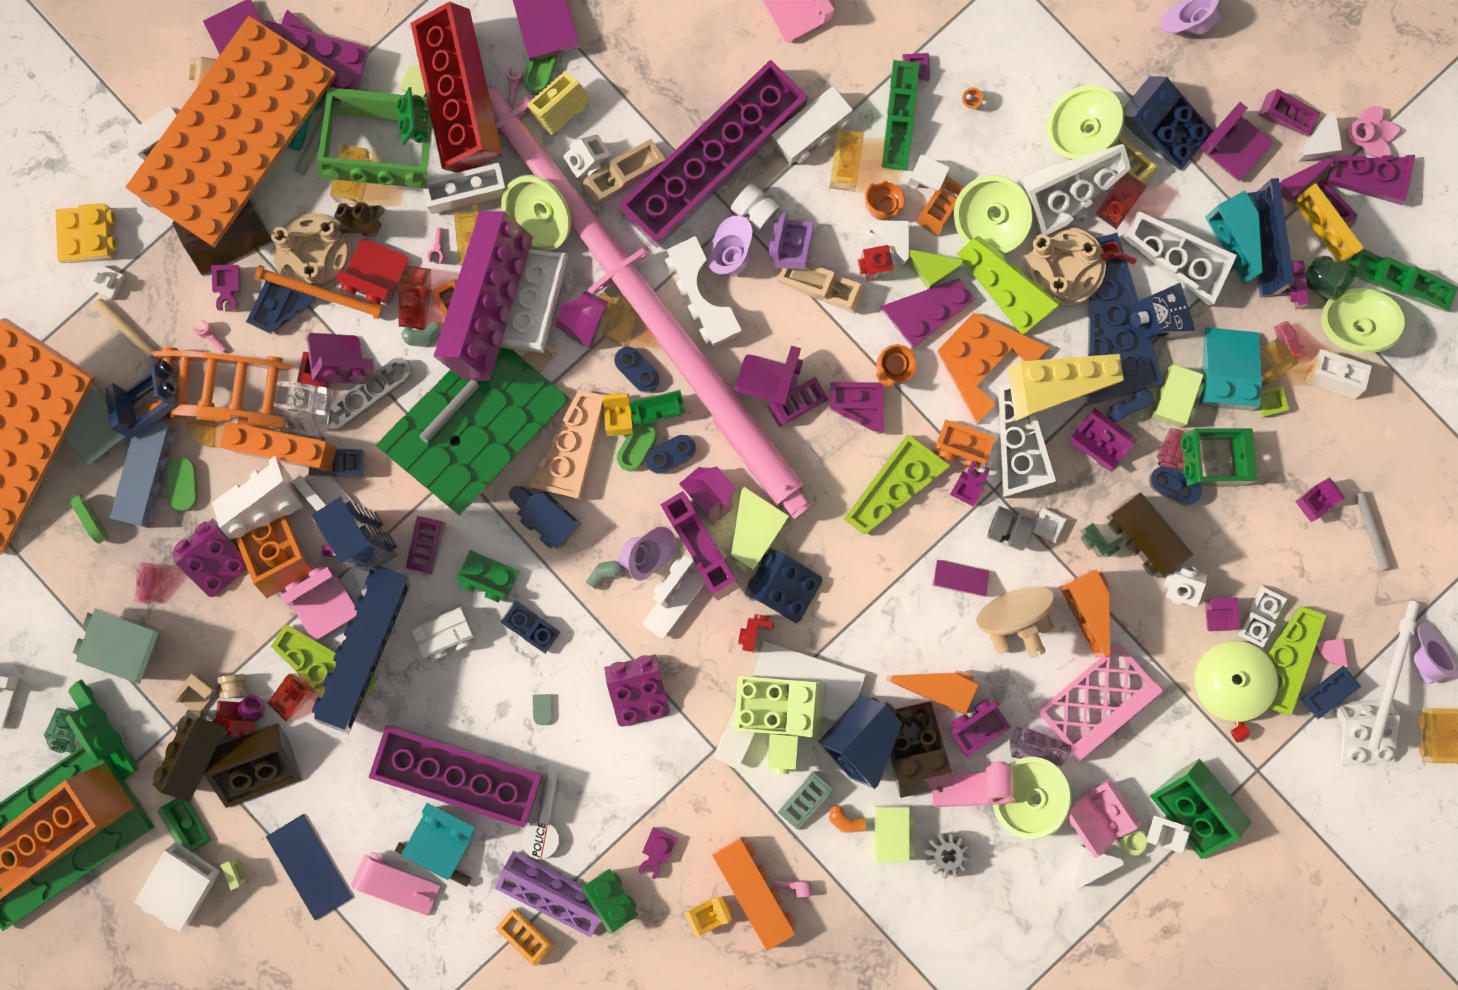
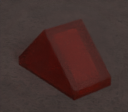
M289 673L267 704L287 722L316 691L298 673Z

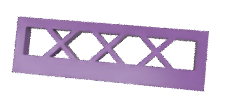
M513 850L494 889L589 937L592 936L600 920L581 889L583 885ZM505 878L515 882L517 887L504 883ZM534 892L540 895L542 899H536L530 893ZM558 904L564 907L566 911L562 912L556 909L554 905ZM578 917H584L592 921L591 926L581 922Z

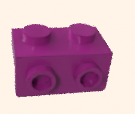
M1093 408L1078 426L1070 441L1077 449L1096 460L1100 466L1113 472L1121 459L1135 445L1137 439L1099 410Z

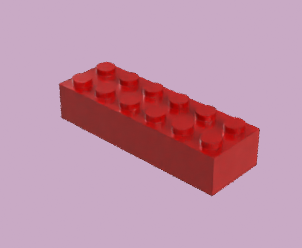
M449 1L410 24L441 167L444 170L458 173L475 169L501 156L502 150L471 11L469 8Z

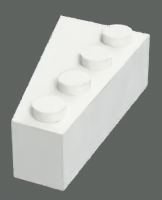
M1140 211L1134 214L1123 238L1178 283H1181L1183 287L1207 306L1215 303L1237 256Z
M1010 383L999 386L1003 498L1053 484L1056 480L1036 414L1015 421Z

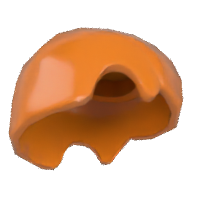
M886 180L878 184L871 183L865 192L866 209L877 220L886 221L894 219L902 213L905 207L904 192L898 185Z

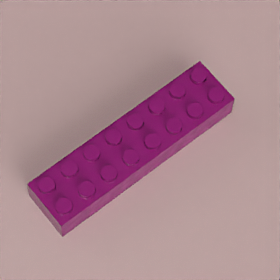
M770 59L619 204L620 212L658 248L771 140V134L797 115L807 105L808 96Z

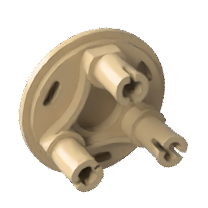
M318 213L297 216L288 221L283 227H276L273 230L275 234L271 235L274 242L273 260L276 269L281 275L324 289L330 288L338 283L335 279L339 270L346 272L352 259V244L349 235L339 231L340 224L329 216Z
M1063 227L1048 235L1040 234L1036 237L1037 240L1034 239L1026 261L1027 277L1034 283L1037 281L1045 288L1044 291L1053 298L1056 296L1063 303L1060 306L1081 303L1090 298L1101 286L1106 272V261L1100 257L1104 253L1103 249L1092 235L1081 229Z
M1044 587L1017 589L997 597L984 606L978 613L976 622L981 631L990 635L997 653H1004L1011 648L1007 634L1016 632L1020 638H1023L1029 657L1035 658L1038 657L1037 651H1039L1040 655L1046 651L1038 633H1047L1054 627L1048 613L1055 603V598L1052 591Z

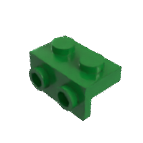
M611 869L601 872L597 877L581 887L609 934L614 933L638 916L635 910L637 909L636 903L631 896L625 894L621 887L622 881L615 872H612Z

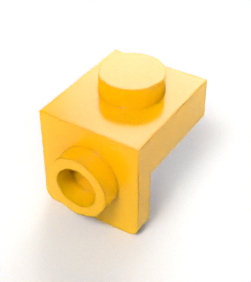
M629 393L603 395L606 436L633 434Z
M722 896L710 898L684 912L695 937H699L722 924L732 921L731 909Z

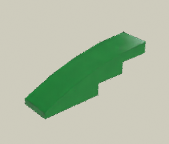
M893 60L882 168L908 170L919 62Z
M1364 248L1352 256L1346 271L1387 291L1445 312L1450 311L1458 289L1457 286L1417 266L1409 267L1391 257H1380Z

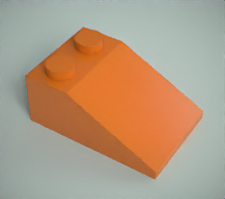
M287 515L270 522L266 526L252 530L242 537L235 538L253 584L266 599L284 590L289 584L305 579L313 570Z
M1097 569L1085 572L1058 587L1095 658L1110 655L1109 592L1106 589L1109 587V584L1102 572L1098 573Z
M956 670L955 673L888 675L886 681L960 714H966L979 685L973 682L974 676L960 670Z

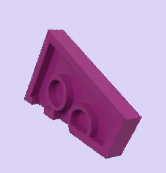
M1383 155L1381 158L1334 156L1333 162L1329 167L1326 184L1403 205L1407 198L1415 155H1406L1405 157Z
M958 278L885 304L880 309L913 349L972 303L975 297Z

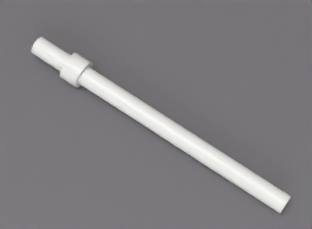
M1409 601L1405 617L1400 621L1398 628L1400 632L1368 745V749L1372 751H1379L1409 641L1416 631L1417 623L1415 620L1420 604L1415 601Z

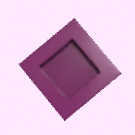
M1238 597L1205 600L1207 631L1240 630Z

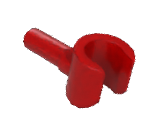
M1110 242L1101 246L1106 251L1100 255L1104 261L1115 257L1133 265L1137 261L1136 258L1120 251L1116 242Z
M1235 722L1237 727L1230 730L1232 737L1237 743L1246 739L1250 734L1248 727L1243 722Z

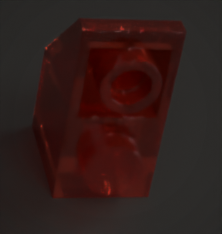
M1127 172L1116 182L1095 215L1117 230L1147 185Z
M405 265L398 282L399 327H411L420 330L426 328L431 296V269Z

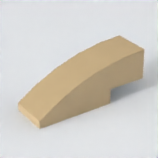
M649 139L609 161L606 167L587 176L582 184V188L595 207H598L641 180L660 166L666 159L653 140Z
M809 263L806 270L782 268L778 277L779 282L795 290L856 314L866 291L860 283L837 276L833 271Z

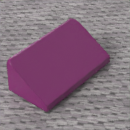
M937 560L932 586L986 597L989 571Z

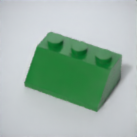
M1200 758L1179 770L1150 795L1170 821L1192 828L1188 844L1201 859L1240 839L1252 823Z

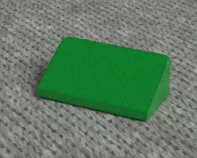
M176 798L157 810L173 840L189 851L193 852L212 840L190 802Z

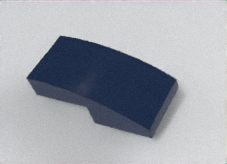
M516 600L500 620V623L544 654H546L561 633Z

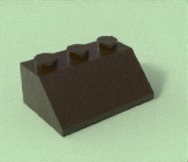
M252 196L215 248L175 221L172 222L183 247L202 276L211 272V265H226L273 242Z
M1141 492L1130 496L1106 516L1110 521L1107 523L1109 528L1116 535H1122L1127 541L1125 543L1126 548L1134 556L1139 555L1144 561L1142 564L1143 568L1152 577L1154 575L1157 578L1164 577L1194 555Z
M187 710L185 716L178 722L177 733L173 741L166 748L165 758L161 767H158L154 773L152 785L163 794L191 802L226 727L207 712Z
M279 723L218 745L204 772V776L225 808L302 780L289 739Z

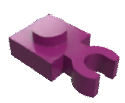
M1304 260L1293 261L1292 269L1295 283L1292 285L1293 287H1289L1290 303L1294 302L1295 309H1304L1309 305Z
M238 264L211 265L212 292L220 293L216 300L217 310L223 311V303L230 301L231 310L237 311L238 302L233 297V292H241L240 266Z
M976 461L971 462L967 473L962 471L950 493L951 496L973 507L985 488L986 482L984 481L990 471L988 467L983 472L976 471Z
M653 827L642 851L643 854L649 857L640 864L639 873L642 874L644 868L650 865L654 868L652 878L656 879L660 871L658 863L662 861L667 864L677 837Z

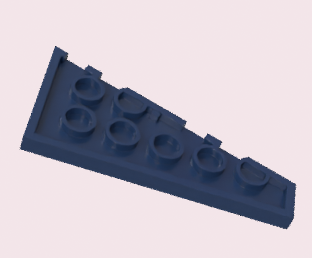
M1118 232L1096 238L1100 246L1116 242L1120 251L1123 252ZM1116 257L1106 261V272L1103 282L1098 290L1089 298L1088 356L1120 354L1123 381L1088 394L1086 406L1164 383L1151 339H1147L1144 336L1142 327L1135 328L1130 322L1131 314L1136 312L1135 303L1139 300L1127 262Z

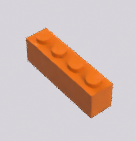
M226 421L220 448L268 460L275 456L282 463L331 472L337 446L325 441Z
M741 837L713 852L712 856L766 951H769L794 936L795 931L793 928L797 925L790 912L788 911L784 914L779 904L783 900L777 889H770L765 881L770 877L762 863L757 866L752 856L756 853L748 840L743 842Z

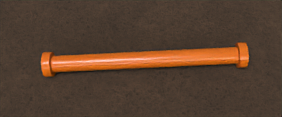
M259 265L256 270L254 280L261 281L262 279L373 315V318L377 320L380 317L382 304L374 305L266 270L265 266Z

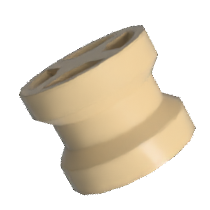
M245 674L218 677L217 681L221 685L222 690L219 693L220 699L247 695V689L243 687Z

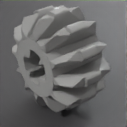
M953 832L948 833L947 840H945L942 833H938L940 841L938 844L933 839L929 840V843L934 846V850L925 849V854L933 856L926 860V864H936L932 869L934 874L939 873L942 869V877L947 879L949 870H951V874L956 878L958 877L957 867L964 872L967 870L966 866L962 864V860L971 861L970 856L963 855V853L970 850L969 845L960 847L964 838L959 836L954 841ZM953 849L954 852L951 853L954 856L951 861L949 859L942 861V858H944L942 852Z

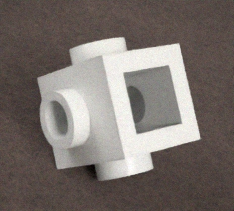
M596 134L579 138L570 144L571 149L563 157L575 176L580 178L586 175L589 176L602 169L601 166L612 155L599 135Z
M1179 565L1175 568L1174 572L1167 574L1164 587L1168 588L1166 597L1179 605L1188 604L1198 607L1208 574L1198 571L1197 568L1191 565Z

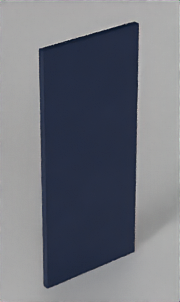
M304 814L266 836L314 921L352 898Z

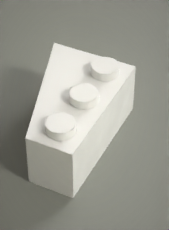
M275 456L269 460L270 465L261 472L255 470L251 473V479L241 487L236 484L212 502L219 528L230 540L242 537L252 530L266 526L270 522L285 515H290L304 507L299 491L292 483L293 478Z

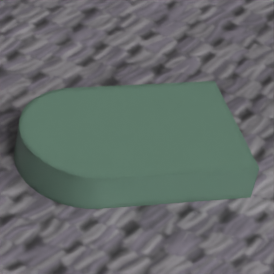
M552 694L533 695V719L538 725H547L552 719Z

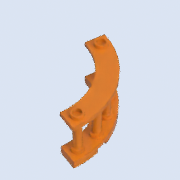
M162 347V351L152 352V355L168 362L172 369L174 361L180 362L176 386L178 406L161 418L188 419V416H192L200 420L219 422L238 418V424L270 429L283 428L285 417L275 416L276 411H273L278 372L291 370L292 364L283 363V358L267 356L266 360L219 353L178 351L177 348ZM191 361H206L201 401H198V406L188 405L186 395ZM218 362L237 364L231 404H228V409L214 407L215 403H212ZM248 366L268 369L263 407L259 409V413L244 411L245 407L242 406ZM157 398L154 400V403L145 404L143 415L159 405L162 400Z

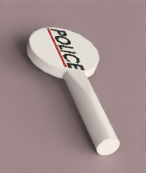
M547 772L539 820L529 824L521 837L524 851L535 859H545L551 856L559 845V834L556 828L549 823L558 777L557 773Z

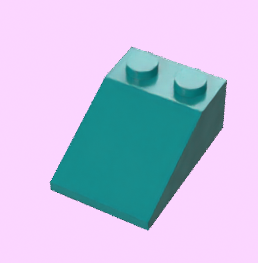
M1246 190L1220 203L1205 216L1221 247L1237 255L1232 266L1243 285L1249 283L1262 273L1258 206L1255 199L1251 195L1248 196Z
M1205 328L1201 373L1203 374L1201 382L1204 383V388L1199 399V406L1253 411L1260 407L1262 374L1259 332Z

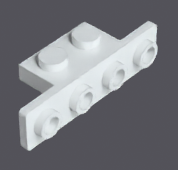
M719 549L722 556L725 558L726 553ZM684 555L682 559H677L670 568L671 574L665 581H660L654 589L655 595L652 599L657 604L643 621V626L661 639H665L706 584L692 557L688 558Z

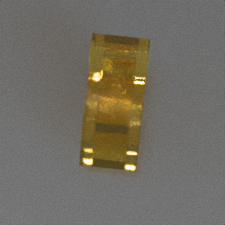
M600 293L598 297L609 302L604 315L610 318L602 332L603 337L623 347H628L637 326L636 315L632 305L621 295L617 303L614 304L613 298Z

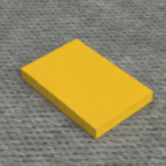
M1316 183L1294 200L1295 206L1338 264L1343 263L1364 248Z

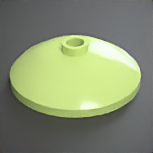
M1095 85L1078 87L1066 93L1054 105L1048 117L1047 137L1051 146L1059 155L1069 160L1111 148L1118 140L1124 126V110L1121 102L1110 90ZM1094 128L1091 133H1088L1089 129Z
M536 175L520 176L506 186L502 195L501 209L533 236L530 249L552 251L561 246L566 241L571 229L569 207L561 192L552 183Z
M987 175L973 180L960 192L955 203V226L958 234L966 244L976 236H980L1001 254L1007 253L1025 240L1032 226L1033 209L1027 193L1018 183L1004 176ZM999 208L1001 216L994 215L993 209Z
M1367 288L1347 289L1335 294L1326 302L1321 316L1322 327L1327 337L1339 347L1356 353H1376L1390 348L1401 337L1405 324L1403 312L1392 298L1379 291Z
M1230 641L1213 647L1202 657L1195 674V688L1201 703L1210 713L1226 721L1244 722L1260 716L1270 707L1277 693L1278 676L1273 662L1261 649L1246 642ZM1234 675L1241 676L1242 683L1239 685L1234 684L1232 677Z
M1025 757L1012 762L1009 766L1013 768L1015 800L1008 804L993 805L997 819L1007 831L1021 838L1040 839L1053 834L1063 825L1071 808L1072 793L1067 777L1058 766L1042 758ZM1038 795H1040L1042 800L1041 803L1037 805L1035 803V798Z

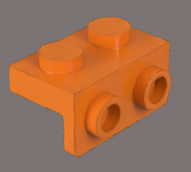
M945 419L934 451L940 452L939 457L949 461H954L955 458L965 461L964 466L969 467L972 461H976L975 470H979L980 467L985 468L987 466L996 437Z

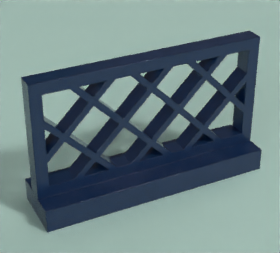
M1273 178L1257 192L1247 193L1248 196L1251 195L1255 199L1259 213L1262 273L1257 276L1260 298L1285 295L1289 293L1288 288L1295 283L1279 178Z

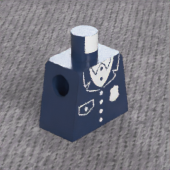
M1177 283L1136 302V312H1133L1130 316L1132 326L1135 328L1142 327L1143 334L1147 339L1180 338L1196 331L1181 283Z

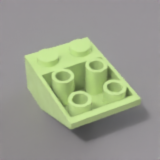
M738 676L734 730L820 737L824 683Z

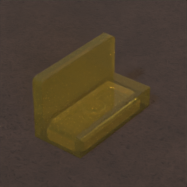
M472 205V210L454 212L458 262L460 266L463 264L478 213L481 211L478 205Z
M1279 338L1274 339L1260 349L1273 365L1262 374V385L1265 386L1277 380L1299 363Z

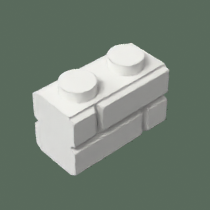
M462 607L411 628L422 657L425 659L430 657L432 661L446 656L445 650L454 646L456 650H460L471 645L470 640L475 638L472 626Z

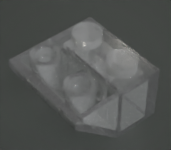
M277 380L273 411H276L275 416L285 418L283 428L276 429V432L325 441L333 389Z

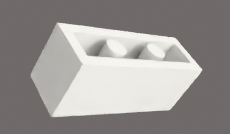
M832 86L771 134V142L790 165L795 161L800 163L810 155L809 150L815 145H818V147L824 145L831 138L829 134L834 130L838 129L841 131L851 122L850 118L853 110Z
M495 163L427 180V189L423 188L428 209L431 214L500 198L503 195L506 184L500 164Z

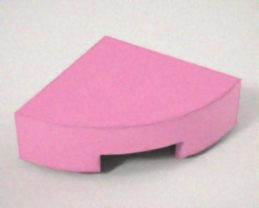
M1343 639L1317 642L1315 648L1325 660L1334 665H1347Z

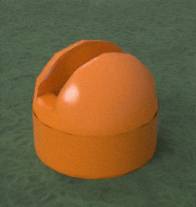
M968 88L963 93L962 102L965 107L976 109L983 102V94L978 88ZM967 94L978 98V103L966 99Z

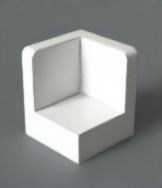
M921 154L908 185L918 188L920 183L935 191H939L950 167Z
M1154 816L1146 842L1184 853L1192 828Z

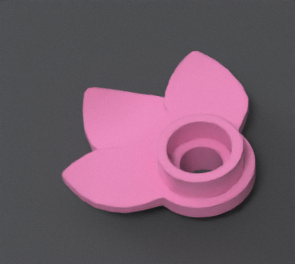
M1382 106L1369 107L1363 111L1360 120L1353 122L1349 126L1347 133L1351 143L1356 146H1362L1368 155L1379 158L1383 155H1391L1387 142L1393 139L1400 131L1397 125L1382 119ZM1357 130H1361L1364 133L1363 138L1357 135Z

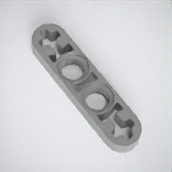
M402 358L390 360L370 375L364 384H358L328 406L322 414L324 425L332 430H341L408 381L412 374L410 364ZM398 364L400 367L405 365L403 376L400 377L396 374L391 378L394 381L392 385L382 375L386 372L390 376L395 372V365ZM376 379H381L385 383L384 390L381 393H373L371 383ZM354 395H360L363 398V406L359 409H352L349 405L350 398ZM342 404L352 413L349 417L345 412L340 415V422L338 424L334 422L329 423L332 412L339 414L343 411L340 407Z

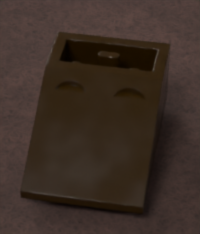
M931 701L896 709V716L902 722L889 758L900 798L952 786V770Z

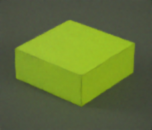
M1282 384L1261 390L1260 407L1258 408L1261 418L1289 410Z

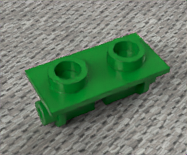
M409 87L405 94L399 97L396 107L400 116L398 131L401 133L402 145H405L409 139L415 140L416 143H423L428 136L426 121H424L426 117L425 103L421 96H412V87Z
M681 390L629 402L634 426L640 424V427H642L644 424L658 421V418H663L664 420L676 416L682 417L681 414L686 413Z

